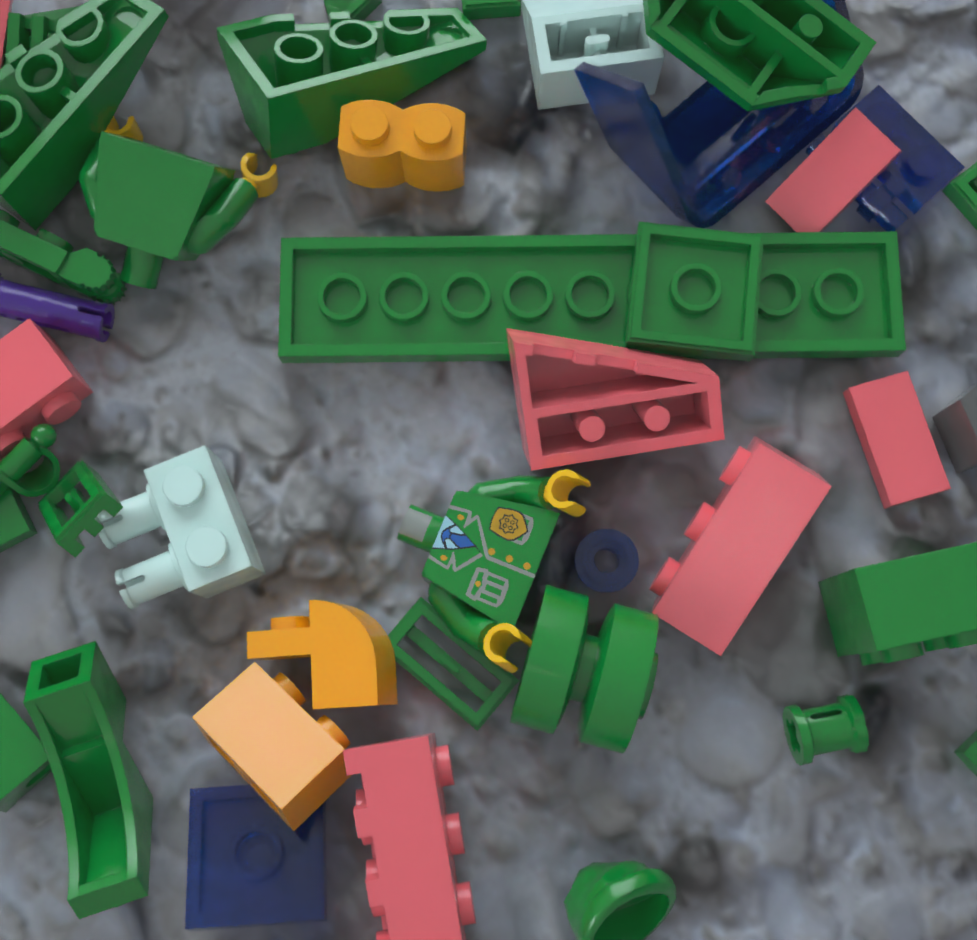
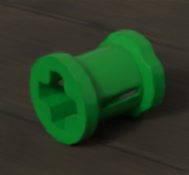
M853 695L838 696L836 703L801 710L795 704L786 706L783 709V725L787 743L793 758L800 766L812 763L816 755L849 749L850 752L861 753L866 752L868 749L869 735L865 717L859 702Z

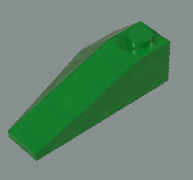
M89 0L59 19L56 25V33L28 51L23 44H20L5 54L9 63L0 68V206L35 231L78 181L79 172L97 138L100 137L101 131L104 132L169 17L164 8L151 0Z
M458 7L388 10L384 14L382 21L350 20L349 11L329 12V23L295 24L293 13L271 14L217 27V39L245 122L271 159L323 145L338 137L341 106L360 100H379L395 104L484 52L487 45V39Z

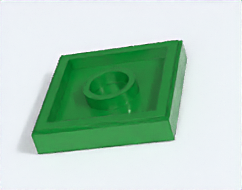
M639 221L635 239L625 348L750 362L755 356L764 235Z

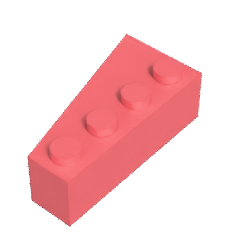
M435 733L358 745L343 750L347 776L361 773L363 788L356 790V806L353 807L357 837L361 838L364 846L371 845L373 859L366 860L365 884L373 917L381 916L383 930L376 932V940H467L464 926L476 924V916L470 881L458 883L454 855L465 854V845L459 812L447 814L443 787L455 785L449 745L437 746Z

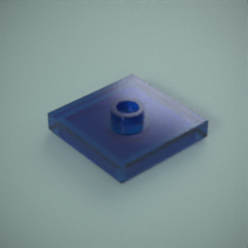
M250 785L190 789L186 930L204 931L327 921L326 801L293 831Z

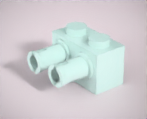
M206 445L143 470L148 481L146 492L121 501L120 503L123 508L115 517L104 509L97 515L104 526L99 532V536L108 549L115 548L120 543L159 527H162L167 532L170 540L168 544L169 551L128 568H121L115 571L116 584L119 586L125 584L126 589L119 592L123 601L130 609H134L141 603L183 586L193 594L210 598L266 574L223 461Z

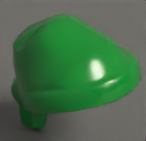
M637 861L593 862L579 870L572 888L564 900L567 919L577 940H645L665 920L674 906L677 892L671 877L661 869H650L645 864Z

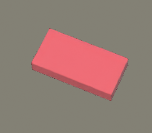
M855 107L765 202L795 232H823L903 151Z
M908 371L852 386L843 392L884 509L951 489Z

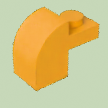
M309 600V616L270 618V630L247 632V659L284 660L311 658L312 709L398 704L396 661L391 641L383 627L372 616L358 608L329 601Z

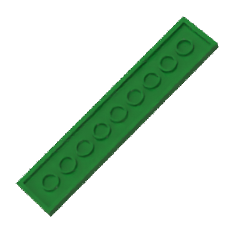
M897 231L748 233L764 235L755 356L752 359L899 357L906 351ZM636 234L281 238L278 357L282 363L510 361L506 328L625 347ZM643 350V351H649V352H655V353H661V354H667V355H673V356H679V357H685V358H691V359H721V358H712V357H703V356H695V355H686V354H677V353H668V352H659V351Z

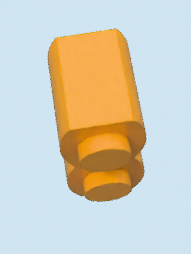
M360 100L341 106L338 151L346 179L354 184L368 188H389L406 182L415 188L433 192L449 191L464 186L467 152L465 113L455 107L439 103H423L404 110L394 104L379 100Z

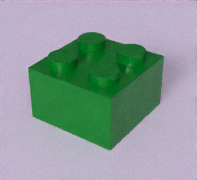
M977 542L854 568L818 582L838 657L859 654L862 666L923 656L925 655L924 650L928 652L977 644Z

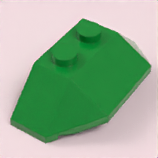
M643 0L646 35L746 111L841 93L877 43L822 0Z

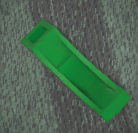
M96 641L32 661L23 704L40 736L55 779L64 818L68 850L67 901L78 919L146 897L149 890L153 796L123 742L127 699Z

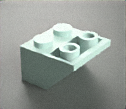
M521 0L538 110L655 94L664 61L662 46L646 35L643 0Z

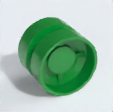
M546 585L531 636L532 645L531 648L528 647L510 723L553 735L562 720L569 701H576L580 703L578 741L623 754L630 743L637 720L644 717L653 690L658 666V653H655L659 625L658 615L614 603L604 619L598 636H592L587 634L590 609L589 596Z

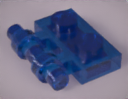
M878 85L841 117L831 132L856 107L903 151L877 177L883 184L877 187L872 182L854 200L859 205L856 212L868 223L875 220L886 232L897 231L909 219L893 203L897 198L915 215L942 191L949 182L955 179L965 167ZM823 134L817 137L808 146L805 153L809 156L826 137Z

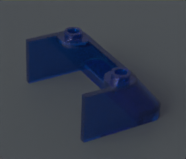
M822 0L850 21L845 0ZM582 62L574 69L611 150L677 218L698 228H708L719 222L848 111L859 97L864 81V70L861 64L841 93L753 111H746L706 81L662 118L658 106L650 100L644 83L586 62Z

